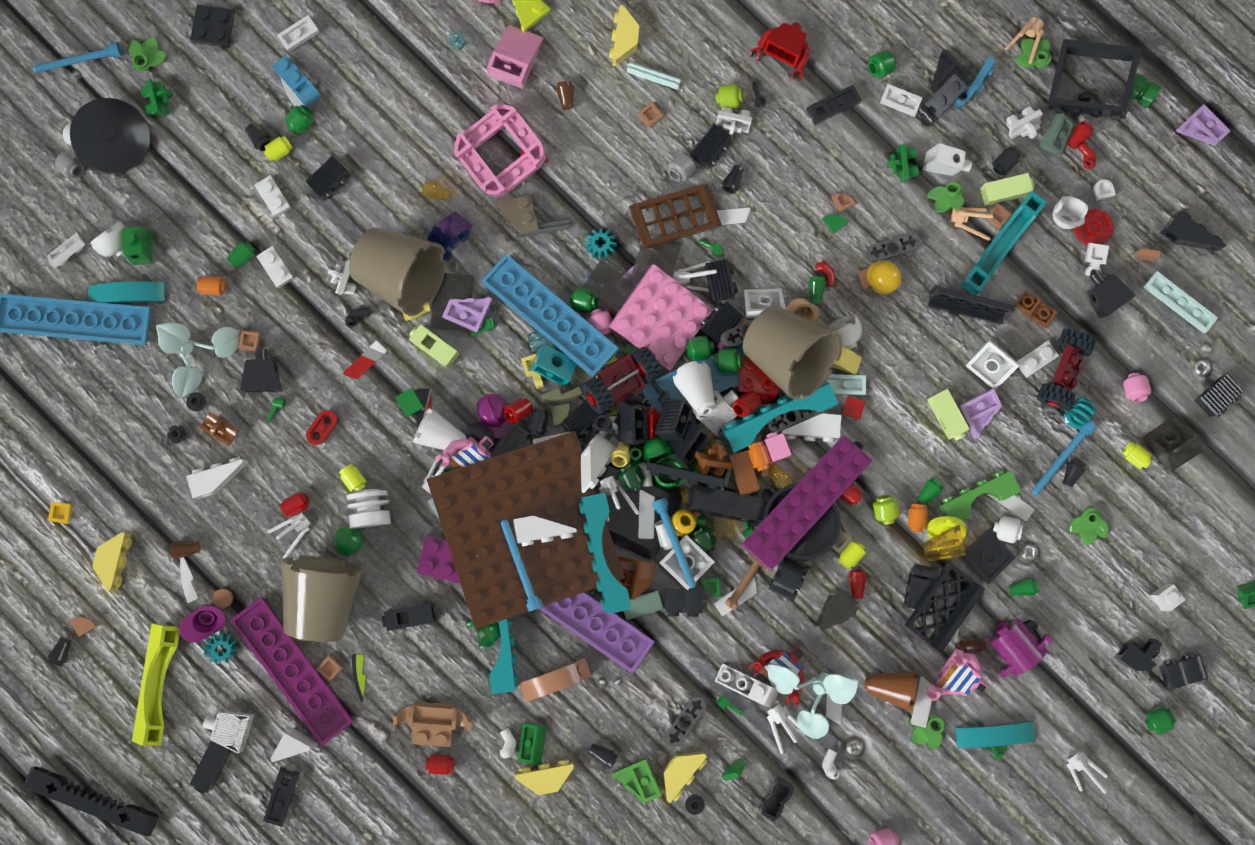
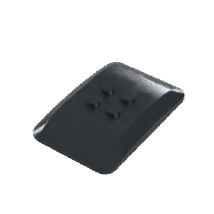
M612 461L608 465L605 464L607 469L601 477H597L599 482L594 487L596 494L601 493L599 490L602 487L600 484L601 480L614 476L616 481L618 480L617 474L620 467L614 466ZM653 476L652 486L642 487L636 492L624 490L638 511L640 490L654 496L655 501L666 498L669 504V510L667 511L669 517L678 511L683 500V493L679 488L662 487L654 480ZM619 490L615 494L620 509L616 508L612 496H607L606 494L610 511L609 521H606L613 543L645 558H654L661 548L655 526L653 539H639V514L637 515ZM654 511L655 524L656 522L662 520L660 514H658L657 511Z

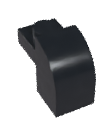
M1149 638L1139 650L1135 645L1125 643L1114 658L1126 668L1147 671L1157 665L1151 658H1155L1160 653L1159 648L1163 644L1157 639Z

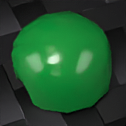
M350 526L340 528L333 537V547L337 553L344 556L357 553L363 544V536L357 528L350 529Z

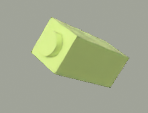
M1029 173L985 183L980 188L984 205L988 206L997 202L1000 203L1025 197L1033 191L1034 182L1030 178Z
M421 324L419 327H414L409 335L411 336L409 340L447 369L459 355L455 349Z
M948 389L927 399L948 440L952 438L959 440L966 436L965 432L970 429Z

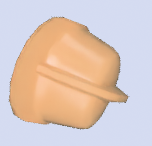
M804 298L794 299L785 307V310L813 322L819 317L818 307L809 303Z

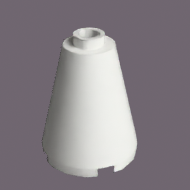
M692 361L677 369V375L673 376V381L696 413L707 416L715 409L711 370L705 362L697 364V361Z
M428 408L427 414L422 419L412 442L445 450L452 441L466 439L467 436L436 411Z

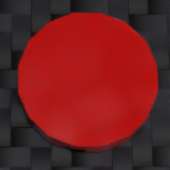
M1089 209L1084 217L1085 223L1074 228L1077 239L1088 246V243L1102 245L1107 242L1114 227L1107 213L1099 211V209Z

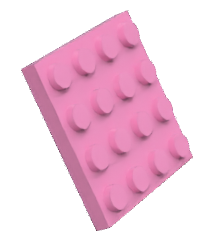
M652 264L608 327L636 348L647 347L648 350L652 351V354H655L656 360L659 361L658 364L667 371H671L685 351L686 343L697 334L701 328L700 323L710 315L713 309L656 265Z

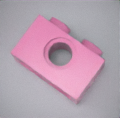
M774 432L764 437L763 443L764 446H767L772 463L791 456L783 433L778 435V432Z

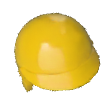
M880 260L871 264L866 275L872 289L882 295L895 291L900 286L902 279L898 267L886 260Z

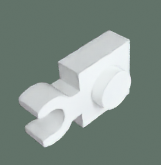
M1088 243L1085 262H1090V265L1086 268L1085 275L1089 276L1092 269H1095V271L1099 270L1102 273L1100 264L1106 265L1109 246Z

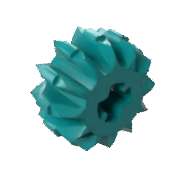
M603 228L599 229V233L593 229V236L587 234L589 241H585V246L588 247L586 252H592L591 258L593 259L598 255L599 261L602 260V255L609 259L608 252L614 254L615 250L613 248L617 247V243L612 242L615 240V235L609 236L610 230H607L604 234ZM599 241H603L602 248L598 247Z
M1084 396L1078 397L1073 402L1071 410L1065 411L1064 421L1075 429L1082 428L1096 411L1095 404Z
M221 630L218 636L213 632L212 638L206 637L205 640L208 644H204L203 649L206 650L204 656L210 657L209 662L212 663L217 659V664L220 665L221 660L224 659L225 663H228V657H235L233 651H237V646L234 645L236 639L231 638V633H227L224 636ZM218 645H223L222 650H217L219 648Z

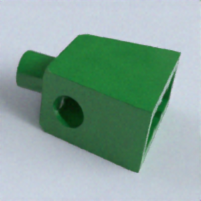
M146 227L123 228L124 256L132 265L153 264L151 229Z

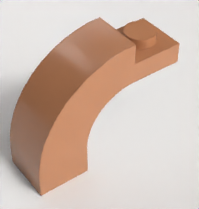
M585 658L561 668L520 682L519 685L526 702L577 684L591 677V673Z

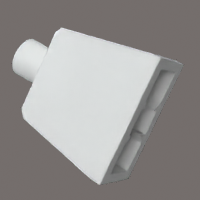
M939 143L925 153L923 170L952 176L961 170L969 172L972 167V161L965 159V151Z

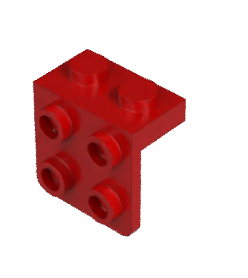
M743 356L737 396L741 397L748 391H753L760 396L762 404L774 403L778 386L748 356Z

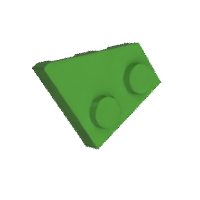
M647 758L612 772V777L617 778L623 783L625 788L634 793L642 803L662 796Z

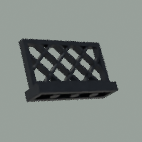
M944 287L932 288L927 304L929 308L997 325H1002L1004 317L1015 310V305Z
M948 561L904 626L924 640L930 647L942 653L985 591V588ZM952 569L954 570L955 579L948 580L947 575ZM966 580L968 583L963 590H960V582ZM955 583V592L948 593V585ZM943 586L944 595L937 596V589ZM956 596L952 606H949V598ZM944 599V608L937 609V601ZM932 602L933 611L926 612V605ZM945 612L941 622H938V614ZM933 615V624L926 625V617ZM921 618L922 627L914 628L913 624L915 621ZM934 628V632L928 639L927 630Z

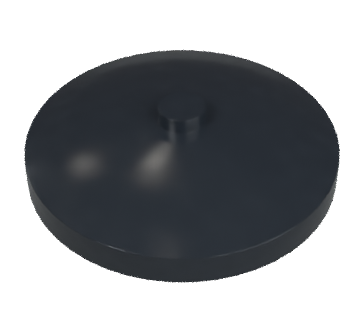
M100 98L86 103L76 112L70 125V142L76 156L87 167L99 173L115 175L126 173L143 161L150 145V132L146 120L135 107L119 99Z
M797 484L785 486L773 494L765 506L762 521ZM835 502L786 554V558L795 561H810L823 556L833 547L839 537L841 528L840 514Z

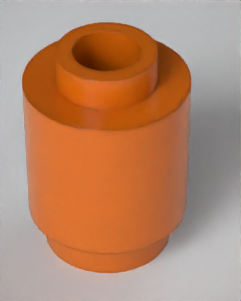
M203 276L197 279V291L203 295L222 296L223 292L227 290V282L224 281L223 277Z
M763 441L749 445L748 453L753 468L758 469V472L769 469L772 461L767 446H764Z
M911 504L907 527L911 528L912 532H923V529H927V505Z

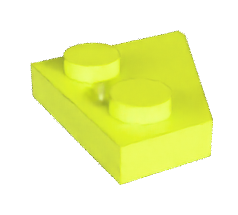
M512 0L523 33L550 13V8L542 0Z

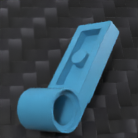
M287 55L272 66L306 107H309L321 97L318 90Z
M989 56L970 87L962 94L965 99L958 98L952 104L957 108L965 106L975 92L979 93L985 85L982 82L985 76L989 78L995 69L993 67L995 59Z

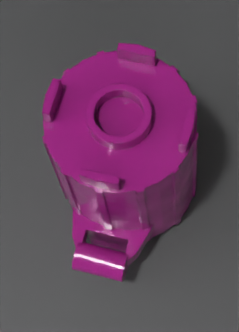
M1013 615L1015 619L1005 623L1001 621L996 625L997 629L991 638L989 635L986 636L989 643L1007 663L999 669L1000 676L1003 678L1007 677L1011 672L1018 678L1017 675L1023 674L1037 665L1046 653L1050 654L1045 647L1047 644L1052 643L1050 635L1044 634L1042 638L1037 640L1016 615Z

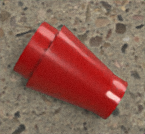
M1085 121L1078 123L1066 144L1076 150L1079 145L1093 135L1094 128Z
M850 570L847 577L852 598L862 599L864 598L867 575H865L864 570Z

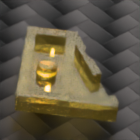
M956 525L923 543L927 562L966 555L960 525Z

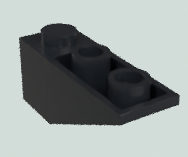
M1181 211L1174 214L1160 232L1174 244L1212 251H1219L1226 247V244L1222 242L1220 237L1212 235L1204 225L1196 223L1189 214Z

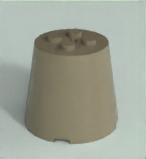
M373 227L364 232L355 244L350 257L349 271L353 280L408 316H415L424 311L423 306L427 301L430 303L433 301L442 284L446 269V261L443 260L445 250L440 244Z
M771 306L763 310L749 326L743 341V351L746 356L793 400H796V398L803 400L811 396L825 383L832 373L830 368L834 360L838 361L842 349V339L837 332L779 306Z
M299 555V559L294 560L291 556L284 558L282 562L283 632L302 641L327 643L341 640L346 630L363 568L356 563H351L350 566L345 564V560L324 556Z

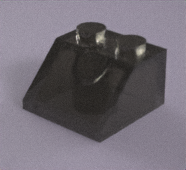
M1174 416L1143 436L1144 441L1156 459L1171 472L1203 452L1200 436Z
M830 591L814 626L819 629H826L848 621L857 612V602L837 592Z

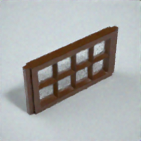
M707 184L629 206L643 249L722 226Z

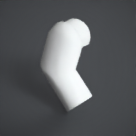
M646 462L637 463L646 477L643 487L652 486V475H650V471L646 470Z
M506 728L500 732L505 741L503 749L500 750V755L505 759L510 758L514 754L517 744L509 728Z
M828 749L822 762V767L826 776L835 780L840 775L839 770H837L834 764L837 752Z

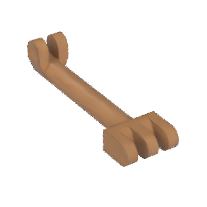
M752 554L749 558L754 561L732 596L725 602L733 610L739 605L737 603L738 599L759 567L762 566L766 569Z

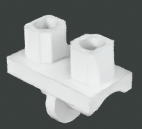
M1029 106L1022 111V119L1019 120L1016 115L1008 117L1006 124L1009 128V137L1013 139L1019 135L1022 137L1028 135L1031 139L1037 136L1036 130L1040 129V117L1043 115L1041 110L1035 111Z
M722 108V110H719L716 125L722 127L723 130L730 131L729 135L731 137L733 132L749 133L752 121L750 111L740 110L738 115L732 113L733 108Z
M349 259L345 261L342 273H340L342 266L337 264L335 270H328V274L332 276L331 283L336 284L337 279L340 278L335 292L339 295L343 293L353 295L356 289L355 284L347 282L350 275Z

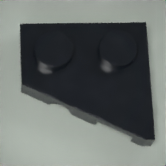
M943 49L930 89L936 93L955 73L965 80L970 75V72Z

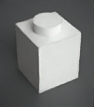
M1164 584L1150 594L1161 611L1170 612L1185 601L1174 584Z

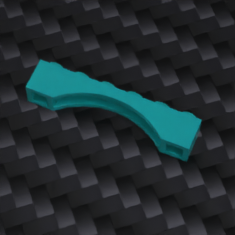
M1033 191L1026 195L959 285L972 295H977L1047 201Z
M825 381L815 393L803 400L800 398L793 400L788 396H783L776 403L763 405L759 411L743 416L738 421L732 420L727 422L721 430L729 449L735 453L751 445L760 430L775 417L800 409L822 412L837 405L838 401L831 384Z
M606 493L582 497L581 503H578L581 514H584L586 522H583L585 534L588 533L590 541H587L589 553L593 552L594 560L591 562L593 571L597 572L599 580H596L598 592L601 591L603 599L600 600L602 611H606V614H612L632 609L628 590L612 575L603 555L602 531L605 520L610 512Z
M512 617L498 622L501 633V647L497 662L489 674L492 694L514 692L516 685H519L518 673L515 674L514 666H517L516 654H512L515 640L514 635H510V627H513Z

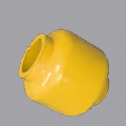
M681 509L670 517L677 536L688 535L696 526V518L690 511Z

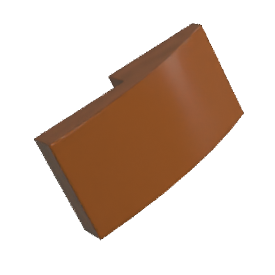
M1025 290L1015 303V307L1031 320L1047 329L1057 315V311L1042 303V299Z
M748 450L729 455L730 463L734 464L732 469L740 496L759 491Z

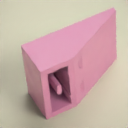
M508 25L494 49L486 68L488 76L523 89L544 38L527 31L523 33L521 29Z

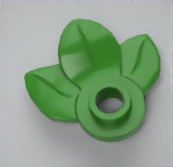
M154 37L146 40L143 44L133 40L129 46V53L133 57L132 65L140 72L147 71L150 67L159 66L166 58V53L159 51L157 40ZM144 60L145 63L140 65V62Z
M1044 37L1040 38L1032 64H1029V59L1035 40H1022L1021 48L1023 53L1015 58L1019 65L1026 68L1032 66L1045 68L1050 64L1052 57L1049 51L1051 46L1047 39Z
M957 182L948 183L946 187L938 186L927 194L928 198L936 200V212H946L951 207L959 210L964 205V198L962 197L963 188Z
M1090 507L1085 509L1081 516L1072 520L1070 532H1079L1082 543L1089 545L1096 540L1097 536L1107 537L1108 525L1101 519L1100 512ZM1090 515H1094V519L1090 521Z
M930 715L925 728L911 724L912 717L908 720V723L914 727L911 734L912 744L928 743L932 750L940 746L942 742L941 732L945 728V722L940 716ZM933 721H937L938 723L936 728H932L931 723Z

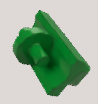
M152 79L146 80V86L140 89L142 96L151 101L150 104L145 106L146 113L152 116L158 114L163 116L170 115L167 104H169V98L173 96L172 90L166 89L165 85H162L160 82H153Z
M900 144L899 148L896 149L897 157L896 154L891 155V161L886 163V167L892 168L893 174H898L899 167L901 183L906 182L909 178L916 177L919 171L917 165L908 166V160L916 158V148Z

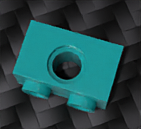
M544 344L538 349L530 370L564 387L571 380L577 364L567 355L557 351L553 346ZM552 361L557 364V367L552 364Z

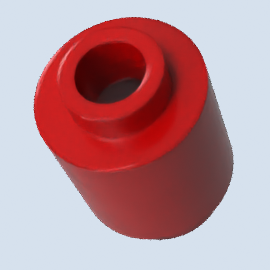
M748 391L735 400L732 406L734 413L739 417L748 416L761 406L760 396L753 391Z
M520 398L504 408L506 420L516 423L529 416L533 411L532 403L527 398Z
M852 483L839 498L851 506L853 504L857 505L863 498L862 490Z
M299 491L284 499L283 503L280 504V509L286 517H293L309 508L310 499L306 493L303 494Z
M431 754L430 758H426L425 770H429V774H453L454 757Z

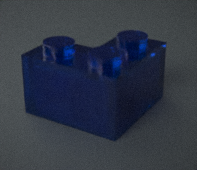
M455 211L434 225L427 240L438 243L444 248L443 260L448 262L453 256V253H451L461 241L465 242L469 238V231L473 225Z

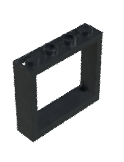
M1063 39L1048 100L1049 110H1055L1057 113H1062L1063 111L1070 112L1078 116L1087 114L1094 118H1101L1102 116L1109 117L1111 120H1126L1140 61L1141 48ZM1066 55L1132 62L1122 105L1115 106L1056 98Z

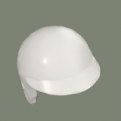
M1064 196L1053 209V220L1063 229H1073L1085 223L1084 217L1087 214L1088 205L1078 198Z

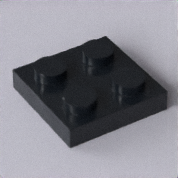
M196 4L190 41L197 44L229 48L235 11L233 9Z
M989 529L960 555L986 584L992 582L1016 558Z

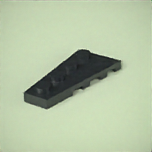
M651 461L647 463L646 470L650 471V475L661 477V474L669 475V479L680 481L681 478L688 479V483L699 485L700 482L707 483V487L719 489V486H724L725 476L713 477L710 473H695L691 469H677L675 466Z

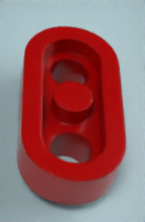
M330 410L322 411L307 430V441L312 445L323 444L338 423L337 415ZM327 417H331V423L329 424L325 422ZM315 433L320 434L319 439L314 438Z

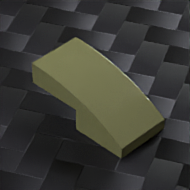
M580 387L561 394L559 388H556L541 395L543 401L563 402L583 396Z

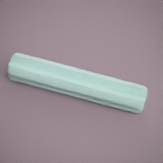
M629 62L627 66V72L674 89H678L680 86V78L633 62Z

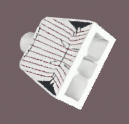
M733 390L724 397L718 391H713L715 409L710 415H698L692 408L696 417L717 437L722 433L721 428L725 427L727 422L732 421L737 416L733 411L732 405L739 397Z
M221 711L218 712L216 718L206 716L203 728L212 730L211 741L236 753L244 751L254 714Z

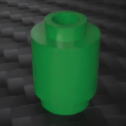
M241 241L229 253L226 259L234 268L238 269L255 256L253 253L255 249L248 242L244 244Z

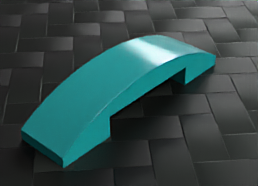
M114 282L88 286V302H166L164 282Z
M1033 721L955 728L957 748L994 747L1035 741Z

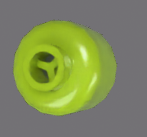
M736 83L721 85L719 91L715 93L716 103L720 104L721 108H738L744 101L742 87H739Z
M888 494L878 496L877 500L873 503L876 520L883 522V524L894 523L895 519L900 516L897 499Z

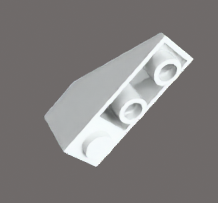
M820 414L781 431L780 434L783 433L785 439L796 440V437H804L805 441H815V438H822L823 442L833 443L835 439L840 438L841 415Z
M599 434L588 443L581 454V490L583 493L589 487L593 489L599 482L597 477H601L607 469L605 464L608 465L611 462V454L616 448Z
M237 457L230 459L229 463L225 465L217 463L211 465V469L205 471L203 468L192 471L191 475L186 476L192 498L200 499L217 494L248 464V461Z
M536 516L513 520L517 544L522 543V547L533 545L535 540L540 539L542 543L550 542L556 536H561V539L573 537L572 533L577 532L575 528Z
M723 663L715 679V682L770 708L773 707L779 694L772 686Z

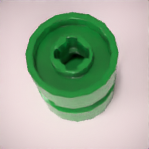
M1137 73L1131 99L1136 98L1138 104L1147 108L1155 99L1161 87L1154 82L1147 83V78Z

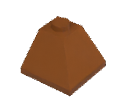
M618 556L625 577L618 580V582L628 590L629 599L634 600L652 584L656 564Z

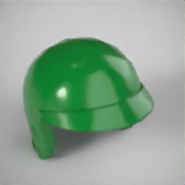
M659 436L648 439V442H645L642 448V456L646 464L648 461L657 462L666 455L675 454L670 442L664 441Z
M675 454L666 455L656 462L675 466L677 469H689ZM661 474V477L653 475L654 480L660 486L667 488L679 486L686 480L684 478H681L680 481L672 480L666 474Z
M473 620L467 622L466 626H472L475 629ZM498 622L475 629L479 638V649L490 648L499 639L501 633Z

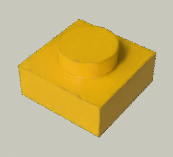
M51 502L48 521L70 524L73 505Z

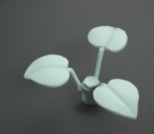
M162 323L156 325L160 348L168 354L180 352V356L186 363V367H178L172 376V386L176 395L184 397L196 390L201 383L202 374L200 370L196 367L190 368V363L185 356L192 352L194 345L211 350L215 349V354L218 357L225 358L231 356L238 349L241 331L232 327H222L214 333L212 337L213 346L193 340L189 341L190 331L183 324Z
M769 664L767 667L770 684L779 693L790 694L793 689L798 690L813 683V690L818 696L811 712L801 710L797 717V722L802 732L813 739L825 736L829 730L828 720L822 714L815 713L821 696L829 693L833 702L846 704L851 701L858 688V679L825 672L820 673L817 678L812 677L811 680L798 685L800 678L793 670L778 664Z

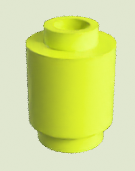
M285 136L278 137L264 146L266 148L264 154L269 161L274 160L277 162L289 154L293 147Z
M1131 441L1122 451L1124 458L1139 469L1142 467L1147 468L1152 462V454L1138 443L1134 444Z
M352 464L344 467L339 472L340 478L351 493L363 490L366 487L364 485L367 482L358 468Z
M851 541L840 553L838 561L850 570L865 556V547L859 541L855 543Z

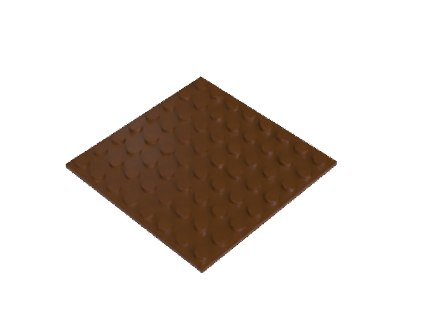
M575 431L426 479L475 629L528 612L526 606L528 604V597L503 532L502 520L509 522L516 544L513 520L518 518L536 516L577 530L576 533H572L573 537L561 539V536H556L550 542L542 543L540 539L535 540L534 544L522 547V543L517 544L535 596L542 600L543 606L597 588L596 580H599L597 572L593 571L591 562L594 560L593 552L589 553L587 541H590L588 533L585 534L583 522H586L584 514L580 513L578 504L581 503L582 497L596 495L595 488L591 489L590 487L584 493L581 490V454L583 452ZM605 520L602 531L603 555L609 570L618 581L625 577Z

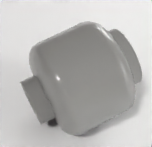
M67 150L60 153L56 158L55 167L65 177L74 179L84 173L85 164L79 160L75 152Z
M677 154L668 164L669 176L675 181H686L696 170L694 158L689 154Z

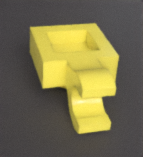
M536 354L521 358L526 377L533 376L536 389L544 387L540 374L530 370Z

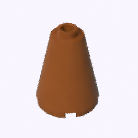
M919 673L870 674L869 678H865L864 689H868L867 693L913 712Z

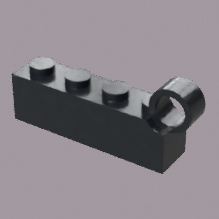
M700 483L689 488L686 511L760 525L767 504L762 499L761 492H767L770 498L776 492L772 487L764 486L759 491H756L755 494L740 496L738 490L729 492L725 491L726 489L723 487L713 489L707 487V484Z

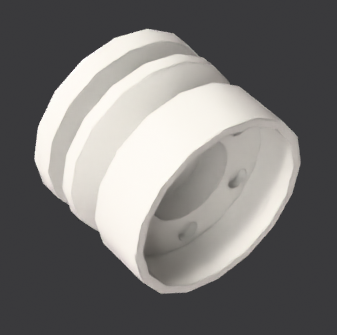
M367 489L346 495L347 501L356 500V503L347 505V508L357 509V513L348 516L350 529L391 524L390 511L380 509V506L389 503L388 500H379L380 497L388 496L386 490Z

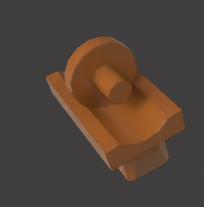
M212 412L207 414L206 419L199 426L201 430L227 446L231 445L240 431Z
M720 444L713 445L708 450V453L696 451L695 457L699 460L696 469L702 474H708L712 466L710 472L722 477L725 469H732L734 464L726 461L725 456L727 452L724 451V447Z

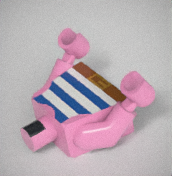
M487 436L479 443L472 437L455 440L443 451V455L435 457V461H440L442 458L443 463L440 467H446L450 464L455 469H459L491 458V454L487 450L494 443Z
M956 649L936 674L937 686L931 685L929 688L931 692L926 694L932 701H936L941 695L946 694L967 696L973 688L983 692L987 687V682L981 679V664L976 655L964 653L962 650Z

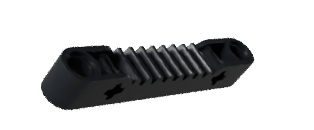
M38 766L31 767L23 785L30 791L143 836L152 835L159 815L135 804L124 806L123 802L117 804L116 799L110 801V797L102 799V794L95 796V791L88 793V788L81 790V785L74 787V783H69L66 777Z

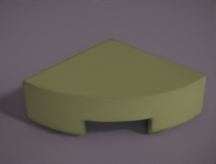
M570 404L551 407L554 426L563 423V420L570 412Z

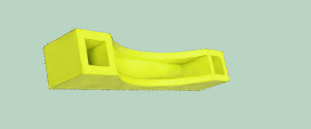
M151 623L132 742L142 746H161L164 731L162 714L163 684L169 662L178 647L180 633L177 626Z

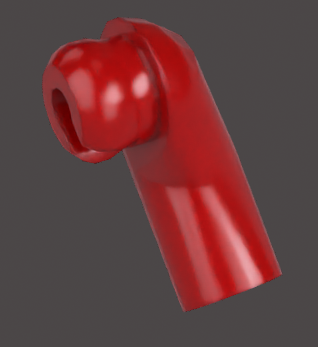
M1083 142L1077 149L1083 154L1084 168L1092 169L1096 164V153Z
M826 261L818 262L815 268L817 272H822L825 275L826 287H835L834 269Z

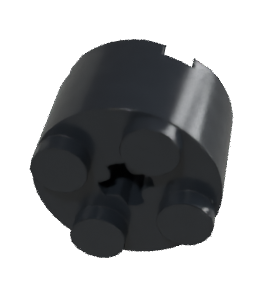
M784 557L777 567L778 569L772 578L769 590L794 601L798 593L796 589H801L805 580L802 576L807 574L809 566L800 561Z

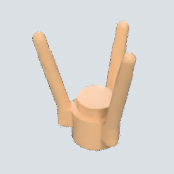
M1032 17L1019 34L1005 47V50L1007 51L1024 34L1029 37L1037 36L1029 59V64H1032L1040 38L1044 33L1042 30L1044 26L1043 21L1038 17Z
M961 207L959 210L953 209L951 222H955V227L965 229L988 241L991 239L985 234L962 224L963 222L967 223L968 216L993 218L994 216L991 214L975 213L986 212V208Z

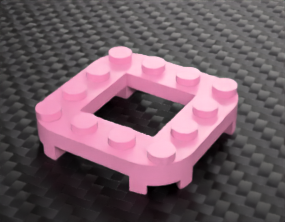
M496 104L491 107L492 110L464 133L460 131L456 136L457 139L454 146L456 157L486 194L494 198L509 193L537 171L546 160L543 144L517 110L512 106H498ZM503 127H506L525 154L495 176L476 149Z

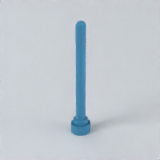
M113 42L105 49L33 66V71L39 73L106 56L118 58L123 56V52L119 42Z
M1088 421L1086 425L1079 429L1078 434L1032 489L1033 495H1038L1084 437L1094 433L1097 427L1092 422Z
M666 498L659 499L652 503L653 509L662 518L688 586L694 588L696 582L667 512L669 504Z
M502 520L503 532L528 597L527 609L530 612L543 607L542 600L535 596L509 522Z

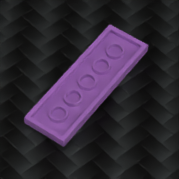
M584 592L538 608L631 674H633L654 643L652 639L616 614H606V611H602L601 604Z

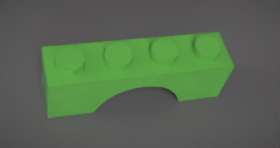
M1004 470L993 474V479L988 481L985 478L976 483L977 487L973 489L967 487L959 491V496L954 498L951 495L943 499V504L939 505V508L944 517H956L964 521L970 518L971 504L979 495L990 494L999 501H1002L1020 493L1021 489L1011 471L1004 472Z

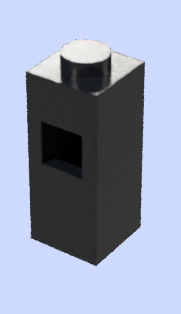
M433 603L385 611L384 616H382L383 627H386L387 631L436 622Z
M210 741L190 782V785L194 786V790L200 793H208L213 790L232 750Z

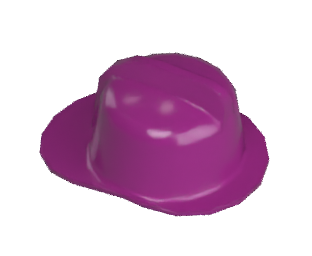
M487 394L480 398L477 403V415L482 426L494 432L493 437L501 438L513 423L507 421L504 416V408L507 405L503 398L497 394Z
M210 604L201 605L181 621L179 633L185 641L191 643L200 642L223 627L225 615L216 606Z

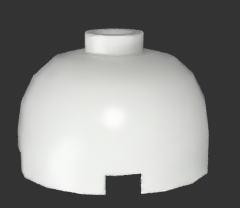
M119 221L89 244L102 256L110 257L116 254L119 257L123 254L122 229L126 227Z
M852 314L854 318L849 319L848 316H845L829 325L831 330L841 336L842 347L849 350L857 345L856 342L862 335V325L856 314Z

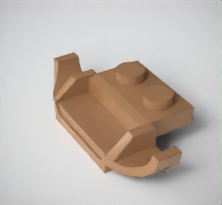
M415 702V704L407 705L393 716V725L409 722V726L412 727V744L451 747L452 730H456L457 726L471 731L472 722L467 713L454 707L455 705L427 702Z

